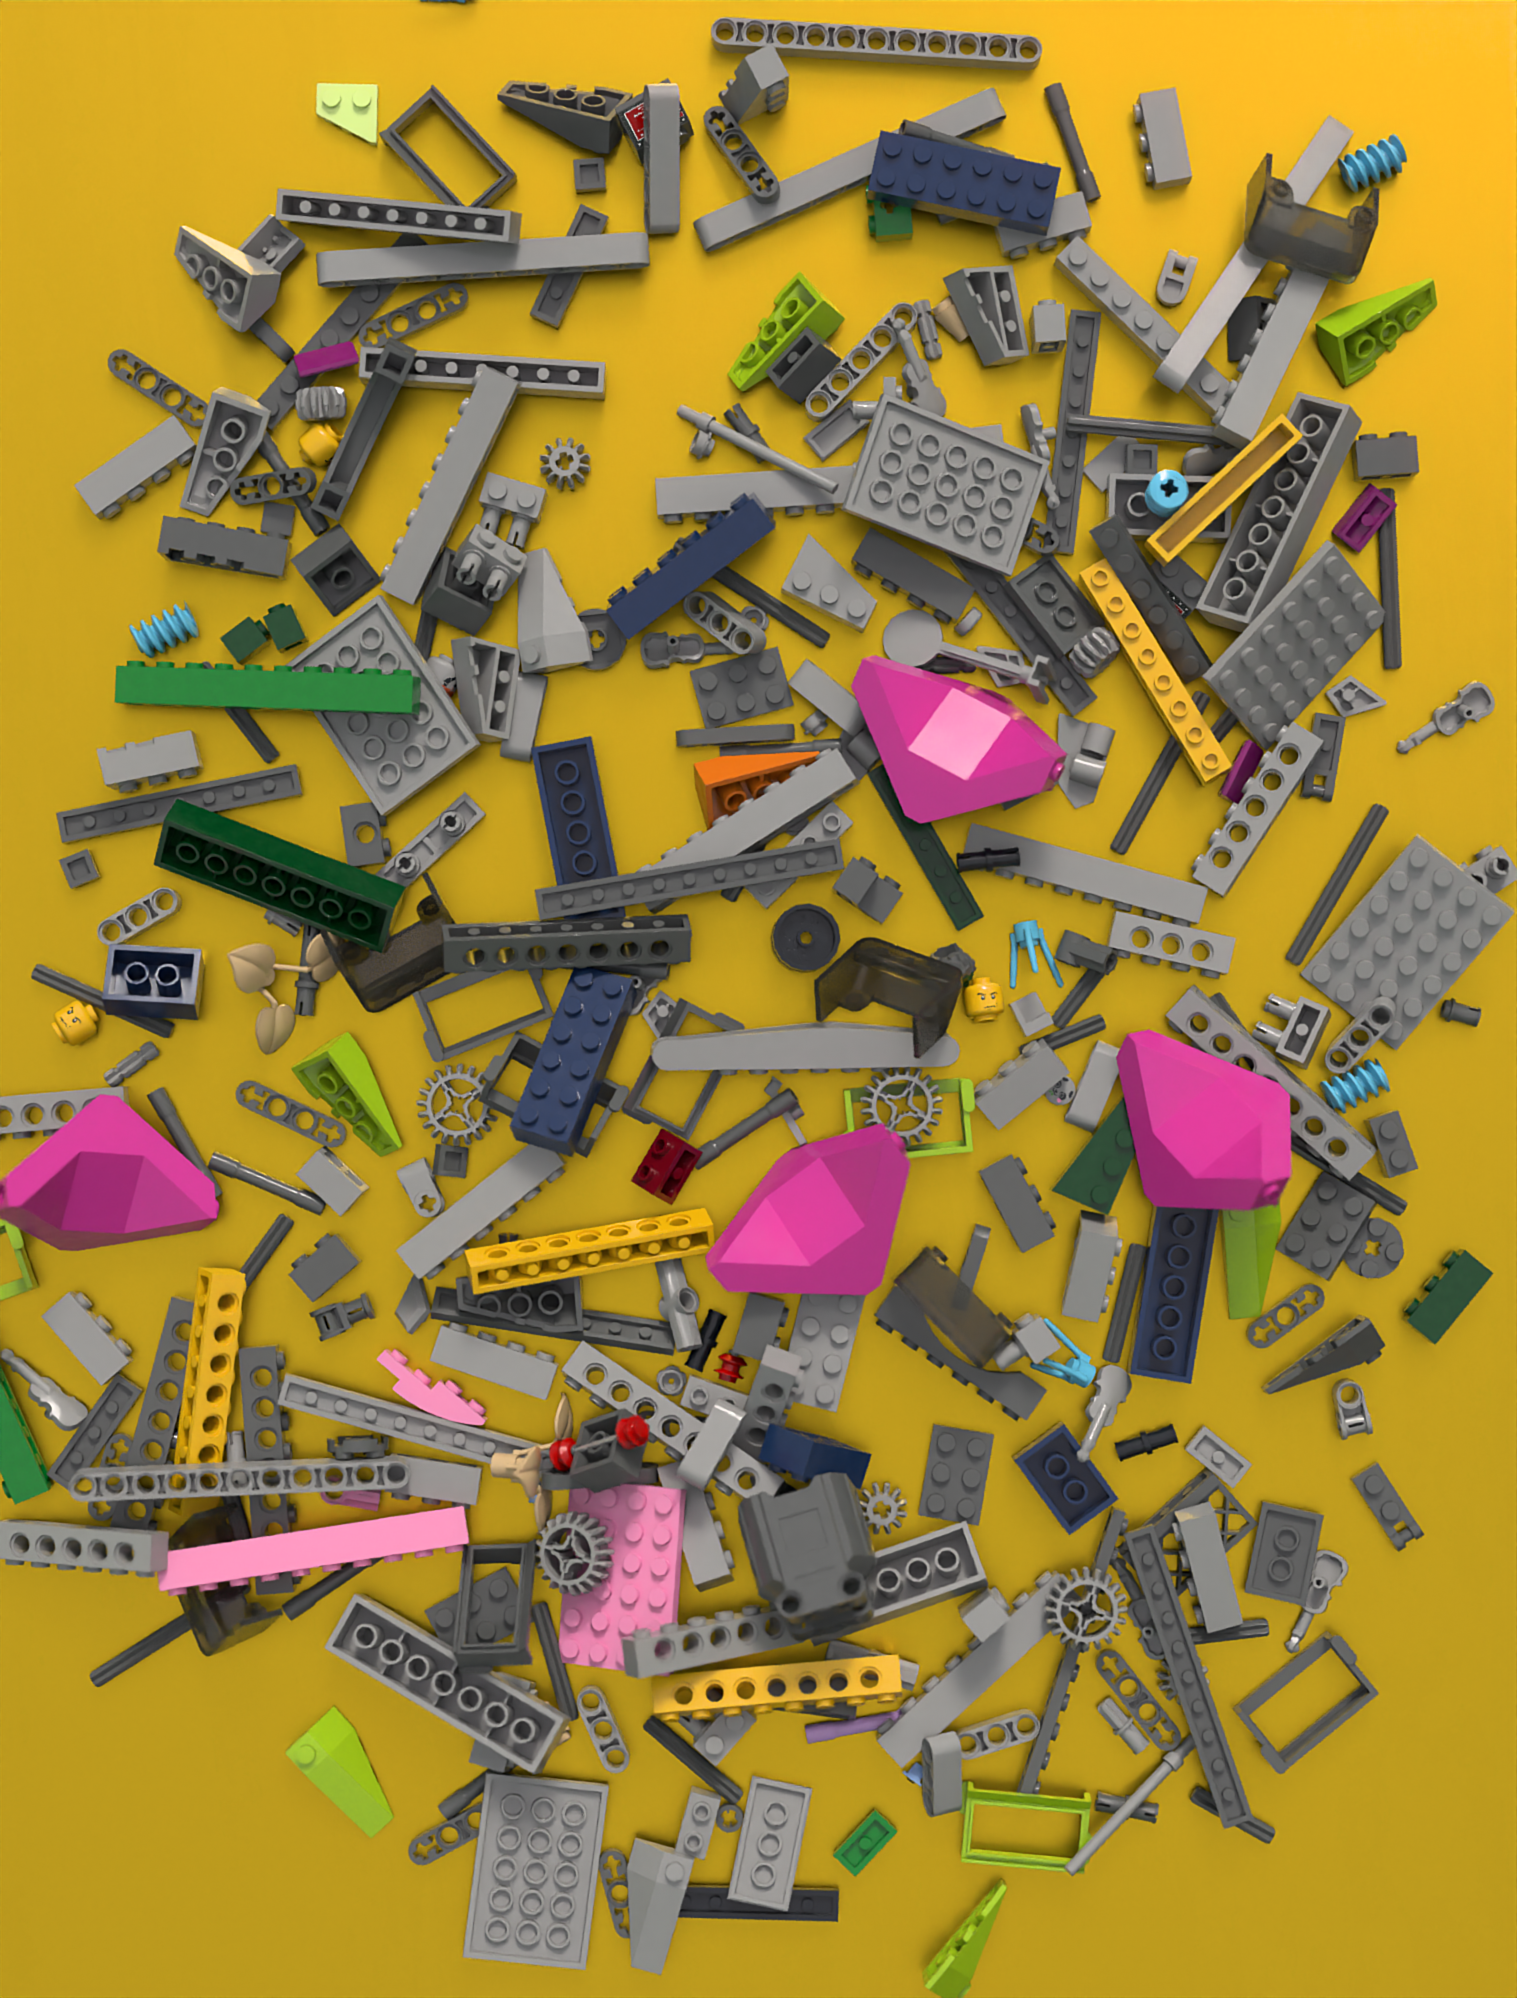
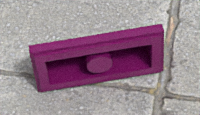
M351 341L297 354L293 358L298 377L300 378L355 365L359 362V357Z
M1369 483L1334 526L1332 532L1360 553L1398 504Z
M1248 739L1242 743L1232 768L1228 772L1218 793V797L1232 804L1234 802L1240 803L1244 795L1241 791L1248 779L1253 777L1264 754V751L1253 741Z

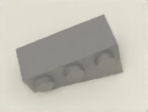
M771 43L744 57L734 71L735 81L733 78L728 80L726 83L728 89L720 91L718 94L724 108L730 112L738 125L767 110L775 112L785 106V101L788 100L789 75L773 44Z
M1012 265L963 268L943 278L984 366L1010 364L1029 355Z
M808 534L781 588V593L863 633L876 608L877 601Z
M471 636L451 640L462 717L477 740L489 743L509 740L520 665L519 649Z
M191 730L155 737L153 740L137 744L135 742L125 743V747L107 751L106 747L97 749L105 785L114 790L119 789L120 793L135 791L138 789V784L149 782V786L167 783V777L178 775L179 779L193 777L197 775L196 770L204 769L196 735Z
M1081 1210L1079 1217L1080 1228L1078 1237L1074 1241L1073 1248L1075 1250L1071 1267L1069 1266L1062 1300V1315L1098 1322L1100 1312L1106 1313L1109 1295H1105L1107 1284L1112 1285L1114 1281L1116 1267H1112V1261L1114 1256L1119 1257L1122 1239L1118 1238L1117 1217Z

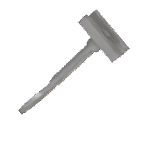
M911 609L900 612L890 620L884 630L882 640L884 650L892 661L920 668L932 662L937 655L946 656L1018 679L1020 683L1028 685L1036 702L1048 705L1050 699L1044 688L1048 684V680L1056 683L1058 679L1050 659L1037 655L1033 667L1027 665L1022 667L943 642L940 624L934 616L923 610Z

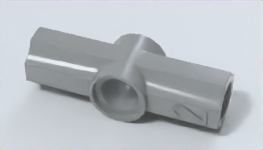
M681 1258L655 1262L663 1297L659 1301V1311L663 1318L670 1322L678 1353L702 1347L703 1344L694 1313L699 1307V1298L696 1292L687 1285Z
M834 1639L828 1645L824 1661L886 1656V1654L876 1649H866ZM899 1659L901 1687L912 1691L920 1665ZM869 1674L864 1676V1678L868 1680L879 1681L878 1678L874 1675Z

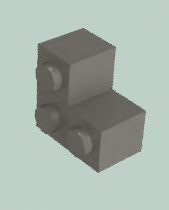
M861 856L857 860L853 857L831 891L882 925L903 894L898 890L901 885L888 876H885L884 879L878 877L879 874L874 871L877 866Z

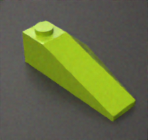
M800 271L778 293L773 301L777 306L768 319L763 318L758 325L761 330L754 342H749L745 345L728 372L729 377L742 392L769 376L766 370L806 327L826 340L845 320L838 309Z
M1428 278L1338 309L1315 323L1319 348L1344 386H1348L1370 373L1377 366L1375 361L1386 350L1391 352L1397 346L1395 341L1406 330L1412 331L1438 305L1434 280Z
M349 1032L329 1040L291 1068L308 1093L316 1100L321 1097L333 1108L331 1113L337 1119L340 1116L346 1119L353 1126V1133L380 1157L398 1150L402 1146L368 1060Z
M1280 1202L1275 1207L1269 1205L1253 1210L1219 1209L1229 1319L1261 1316L1281 1227Z
M335 1706L286 1750L285 1754L304 1775L370 1838L374 1837L394 1818L380 1783H378L371 1768L368 1756L365 1754L359 1741L356 1729Z
M999 1879L922 1972L924 1985L930 1991L942 1998H963L971 1988L969 1982L973 1977L1007 1890L1004 1880Z

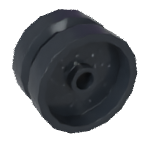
M813 904L795 905L785 911L773 925L770 936L772 952L777 961L788 970L798 973L815 972L828 964L837 953L840 943L839 926L833 916L820 906ZM803 932L811 935L810 943L805 944L800 940V935Z

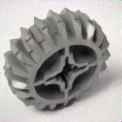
M457 1064V1073H453L451 1065H446V1076H443L439 1070H435L434 1075L438 1079L436 1082L430 1078L425 1079L426 1084L431 1086V1089L428 1091L420 1088L419 1093L426 1095L427 1099L426 1101H417L418 1106H426V1111L419 1112L418 1117L424 1118L428 1116L429 1121L422 1125L423 1128L428 1129L432 1125L435 1127L431 1133L432 1138H436L442 1132L441 1143L447 1144L449 1137L453 1136L454 1146H459L460 1137H464L465 1144L470 1145L471 1134H474L477 1140L483 1138L479 1132L481 1127L486 1132L492 1130L485 1123L487 1119L494 1122L498 1119L495 1115L489 1114L490 1109L493 1108L483 1103V1111L479 1120L476 1123L470 1113V1105L480 1097L485 1084L481 1083L484 1079V1072L479 1073L476 1078L473 1077L475 1072L474 1066H470L467 1074H464L463 1064ZM463 1079L475 1085L476 1088L466 1094H459L452 1088L449 1081ZM441 1087L447 1098V1103L440 1112L435 1114L434 1098ZM458 1096V1100H461L462 1097L467 1099L471 1096L463 1105V1112L466 1117L463 1113L459 1114L458 1110L455 1113L450 1111L445 1114L454 1105L453 1097ZM455 1115L465 1123L468 1129L455 1131L445 1127L440 1122Z
M892 1067L893 1075L889 1076L888 1071L883 1070L881 1074L884 1079L881 1081L875 1075L871 1077V1080L877 1084L874 1089L868 1085L864 1086V1090L870 1092L871 1096L870 1098H860L861 1102L869 1103V1108L861 1109L860 1113L862 1115L871 1114V1118L864 1121L865 1126H870L873 1123L876 1125L881 1124L882 1122L876 1110L877 1099L885 1102L891 1109L889 1121L886 1125L891 1133L895 1131L897 1124L905 1116L910 1115L921 1120L912 1129L896 1131L901 1138H904V1143L908 1147L911 1145L910 1136L914 1135L917 1143L922 1142V1137L919 1134L920 1131L923 1130L928 1136L932 1134V1131L926 1127L928 1123L938 1126L939 1121L931 1117L933 1113L942 1114L943 1110L934 1108V1103H940L943 1099L941 1096L932 1097L931 1093L939 1090L938 1085H933L930 1088L927 1087L926 1084L932 1079L930 1075L925 1076L923 1080L919 1079L922 1069L917 1068L914 1074L910 1075V1067H904L903 1073H899V1067ZM908 1080L906 1087L898 1095L893 1096L882 1091L890 1082ZM916 1086L924 1093L926 1112L916 1108L912 1103ZM909 1091L906 1097V1104L915 1111V1114L910 1111L905 1113L903 1110L902 1114H897V1107L893 1105L894 1103L888 1101L887 1098L889 1097L893 1100L898 1098L901 1101V1097H905Z
M576 1511L558 1514L556 1519L547 1521L548 1528L539 1531L543 1539L536 1541V1545L540 1547V1551L536 1552V1557H540L541 1563L535 1568L544 1569L545 1571L541 1579L550 1580L549 1587L552 1589L559 1588V1593L568 1594L570 1592L573 1596L580 1595L581 1593H590L593 1591V1588L600 1587L602 1585L601 1579H606L610 1576L606 1568L614 1565L608 1559V1556L616 1552L613 1549H608V1544L613 1539L611 1537H604L607 1527H598L599 1519L589 1518L588 1513L579 1514ZM572 1528L571 1535L567 1536L566 1542L559 1543L564 1533ZM589 1563L586 1572L577 1578L578 1571H581L583 1564Z
M1083 1567L1082 1576L1078 1577L1076 1569L1073 1568L1070 1570L1073 1579L1068 1581L1067 1577L1061 1574L1059 1577L1064 1585L1060 1587L1054 1582L1051 1584L1052 1589L1057 1594L1056 1596L1046 1594L1045 1598L1050 1602H1054V1604L1044 1606V1611L1054 1613V1615L1046 1618L1045 1621L1047 1625L1057 1623L1052 1628L1051 1633L1053 1636H1056L1063 1632L1059 1640L1061 1644L1064 1645L1071 1638L1070 1647L1073 1650L1077 1649L1079 1641L1082 1642L1084 1652L1089 1651V1642H1093L1096 1650H1100V1639L1104 1638L1107 1644L1112 1643L1111 1638L1107 1635L1110 1631L1117 1636L1121 1634L1120 1630L1114 1626L1115 1623L1126 1624V1620L1118 1616V1613L1128 1612L1127 1606L1118 1605V1603L1126 1600L1125 1594L1115 1595L1121 1588L1118 1582L1108 1586L1112 1580L1110 1574L1105 1575L1100 1580V1569L1096 1568L1092 1577H1090L1089 1568ZM1080 1585H1088V1588L1085 1589L1084 1594L1080 1598L1065 1597L1073 1588ZM1098 1587L1104 1590L1109 1597L1110 1612L1096 1605ZM1084 1602H1089L1091 1608L1096 1612L1092 1611L1090 1615L1087 1613V1616L1082 1618V1612L1076 1606L1079 1607L1081 1604L1084 1605ZM1061 1606L1068 1608V1610L1076 1614L1074 1631L1063 1623ZM1091 1621H1106L1100 1629L1091 1633H1083Z

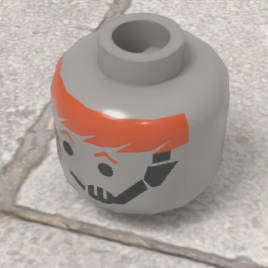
M440 653L439 657L432 656L426 663L448 696L452 698L457 690L454 660Z

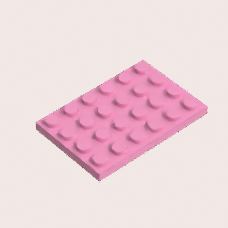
M622 1484L597 1493L588 1488L569 1490L568 1512L576 1511L579 1514L585 1512L589 1514V1518L599 1519L598 1527H607L604 1537H611L613 1539L608 1544V1549H613L616 1552L608 1556V1559L614 1565L606 1568L610 1576L606 1579H601L602 1585L600 1587L593 1588V1591L590 1593H581L576 1596L571 1595L570 1592L562 1594L559 1650L562 1663L625 1671L621 1638L632 1636L633 1630L648 1628L652 1632L660 1630L661 1624L677 1623L686 1489L642 1484ZM572 1528L567 1531L566 1539L567 1536L571 1535ZM589 1563L583 1564L581 1571H578L577 1578L586 1572ZM658 1643L655 1647L656 1656L659 1654L661 1649L660 1643ZM674 1671L658 1675L669 1677L670 1674H674Z

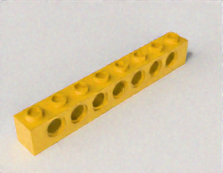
M1104 558L1080 572L1079 582L1106 623L1105 625L1109 631L1117 637L1116 639L1120 642L1122 653L1203 787L1228 773L1232 768L1231 763L1107 559Z
M701 1208L464 1250L467 1277L473 1294L704 1254L711 1250L715 1241L713 1223L706 1209Z
M198 1267L174 1464L222 1463L223 1449L227 1443V1417L231 1412V1386H233L235 1381L234 1361L239 1350L238 1330L243 1318L241 1311L242 1298L246 1292L245 1274L233 1269ZM224 1296L223 1303L218 1307L219 1299ZM220 1326L218 1335L214 1337L215 1330ZM214 1357H216V1362L211 1367V1361ZM212 1387V1393L207 1397V1392ZM209 1418L207 1425L203 1428L205 1419ZM205 1447L204 1454L199 1458L200 1451ZM206 1473L201 1476V1481L206 1486H214L218 1483L217 1477L212 1473ZM180 1474L172 1476L171 1484L174 1487L180 1488L187 1484L184 1476ZM220 1496L170 1498L168 1510L181 1517H215Z
M898 1654L670 1674L669 1677L661 1675L651 1676L655 1718H661V1722L665 1723L680 1721V1716L692 1715L694 1720L711 1718L713 1713H723L724 1717L741 1716L742 1711L754 1710V1714H769L773 1712L772 1708L785 1707V1711L795 1712L803 1710L805 1705H816L817 1709H828L835 1707L834 1703L847 1702V1706L865 1705V1700L878 1699V1703L886 1704L896 1702V1697H902ZM869 1674L876 1676L879 1680L878 1684L871 1689L865 1688L861 1684L862 1678ZM834 1678H844L848 1683L847 1687L842 1691L833 1690L830 1687V1683ZM805 1680H812L816 1683L817 1687L813 1693L804 1694L799 1689L800 1684ZM774 1683H782L786 1690L783 1695L774 1697L768 1692L769 1687ZM749 1685L755 1689V1693L750 1699H741L737 1695L738 1690L742 1686ZM713 1688H719L724 1692L723 1698L718 1702H711L707 1699L708 1692ZM681 1691H689L693 1694V1699L689 1704L681 1705L677 1703L676 1697Z

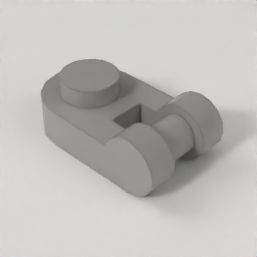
M1169 249L1156 288L1157 298L1161 303L1167 306H1175L1183 301L1198 258L1191 255L1187 258L1178 255V251ZM1173 266L1184 269L1183 276L1172 273Z

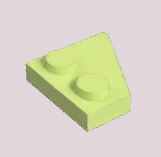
M317 83L316 114L321 119L340 126L342 130L361 137L369 144L377 145L379 87L374 84Z

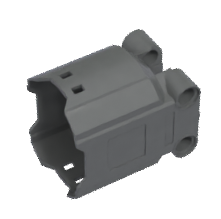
M829 1472L816 1475L808 1488L778 1497L763 1491L748 1497L738 1506V1522L758 1594L761 1598L777 1605V1609L792 1638L798 1641H806L865 1623L873 1617L875 1606L868 1592L866 1580L876 1566L877 1558L856 1487L852 1484L846 1473ZM865 1601L867 1602L864 1610L858 1612L852 1610L853 1607L859 1606ZM808 1621L807 1625L802 1629L797 1630L792 1627L794 1624Z

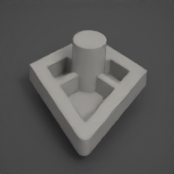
M985 646L976 647L978 653L1022 667L1024 666L1021 651ZM988 670L997 688L1020 684L1018 679Z
M1351 675L1325 693L1341 717H1348L1387 704L1384 699Z
M661 990L642 1013L657 1039L660 1037L677 1004Z
M415 1274L395 1311V1315L410 1334H413L420 1324L426 1321L431 1312L422 1278L418 1279Z

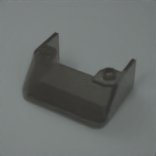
M1266 153L1247 184L1244 245L1247 250L1255 256L1344 284L1353 283L1362 270L1378 226L1379 189L1374 187L1362 206L1353 207L1348 214V218H1342L1293 202L1294 193L1290 185L1282 179L1271 177L1273 154Z
M428 872L422 874L431 895L422 899L417 906L416 911L420 921L391 936L382 953L367 949V947L351 941H347L337 947L325 929L320 931L335 965L368 1012L383 1011L412 993L451 973H444L442 925L458 923Z
M875 937L862 938L814 980L816 1020L822 1022L838 1006L849 1011H860L872 1001L913 1016L914 1057L920 1059L948 1029L963 985L962 971L956 966Z
M924 1244L890 1279L981 1370L1013 1335V1332L1010 1330L1013 1324L1002 1312L995 1315L944 1263L948 1258L936 1246L930 1249Z
M236 1502L193 1514L168 1539V1552L232 1542L234 1538L233 1529L226 1519L238 1508ZM230 1581L217 1583L218 1589L199 1592V1586L188 1587L187 1594L177 1595L199 1649L205 1656L221 1653L264 1632L283 1615L281 1608L267 1612L266 1608L258 1602L248 1604L241 1586L230 1587Z

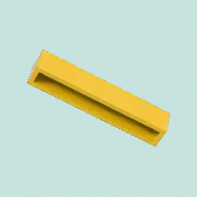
M1281 414L1152 534L1143 546L1165 567L1294 447L1303 435Z

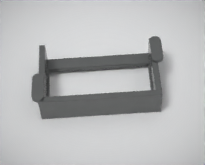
M432 85L396 121L379 133L381 140L398 154L443 204L464 206L399 136L410 123L435 103L502 175L469 206L490 209L489 206L518 181L516 173L440 91Z
M528 969L543 1009L446 1048L442 1043L427 1002L507 970H497L495 972L468 971L412 993L427 1029L423 1034V1038L434 1062L443 1061L553 1017V1010L540 980L543 975L542 969Z
M679 998L660 1037L676 1036L688 1011L726 1031L743 1030L745 1027L742 1023L723 1013L712 1015ZM650 1054L627 1100H625L622 1106V1111L644 1124L654 1122L689 1140L722 1075L719 1074V1070L712 1071L683 1128H680L639 1106L659 1069L653 1062Z
M516 1031L502 1056H494L485 1070L483 1078L486 1084L478 1101L513 1118L519 1102L494 1090L511 1059L533 1069L543 1044ZM604 1078L595 1103L606 1109L589 1139L581 1136L575 1150L576 1153L586 1158L588 1157L612 1112H618L629 1094V1089L626 1086H620Z
M536 1539L529 1543L463 1545L464 1551L462 1553L453 1654L462 1674L490 1673L493 1670V1666L532 1665L533 1658L528 1648L533 1585L535 1564L541 1562L540 1557H536V1552L539 1551ZM475 1564H520L513 1643L467 1644Z
M1328 1631L1324 1632L1232 1708L1263 1745L1260 1750L1261 1754L1279 1774H1283L1290 1766L1379 1694L1356 1666V1654L1339 1635L1332 1636ZM1332 1648L1361 1685L1281 1751L1277 1752L1250 1719L1249 1715Z

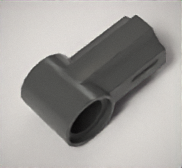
M1069 930L1064 931L1054 959L1077 968L1082 966L1105 975H1109L1115 969L1118 961L1116 950L1092 942L1089 938Z

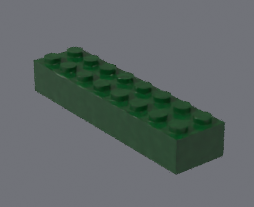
M176 799L164 819L153 864L380 953L383 952L393 933L406 889L405 886L180 799Z

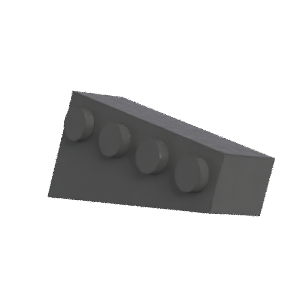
M163 516L157 552L167 561L286 580L292 544L289 540L285 539L284 534L267 532V536L255 534L254 529L237 527V530L225 528L224 524L215 522L204 524L185 517Z

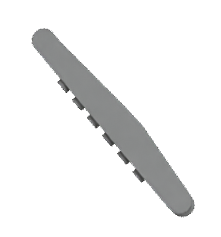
M835 1021L800 1023L686 1036H665L655 1040L650 1050L653 1062L662 1070H719L721 1075L737 1074V1070H749L750 1074H767L768 1069H780V1073L794 1074L798 1073V1069H810L812 1073H827L829 1069L840 1068L841 1072H859V1068H871V1071L883 1072V1070L890 1071V1067H941L953 1064L959 1057L960 1052L956 1040L941 1030Z

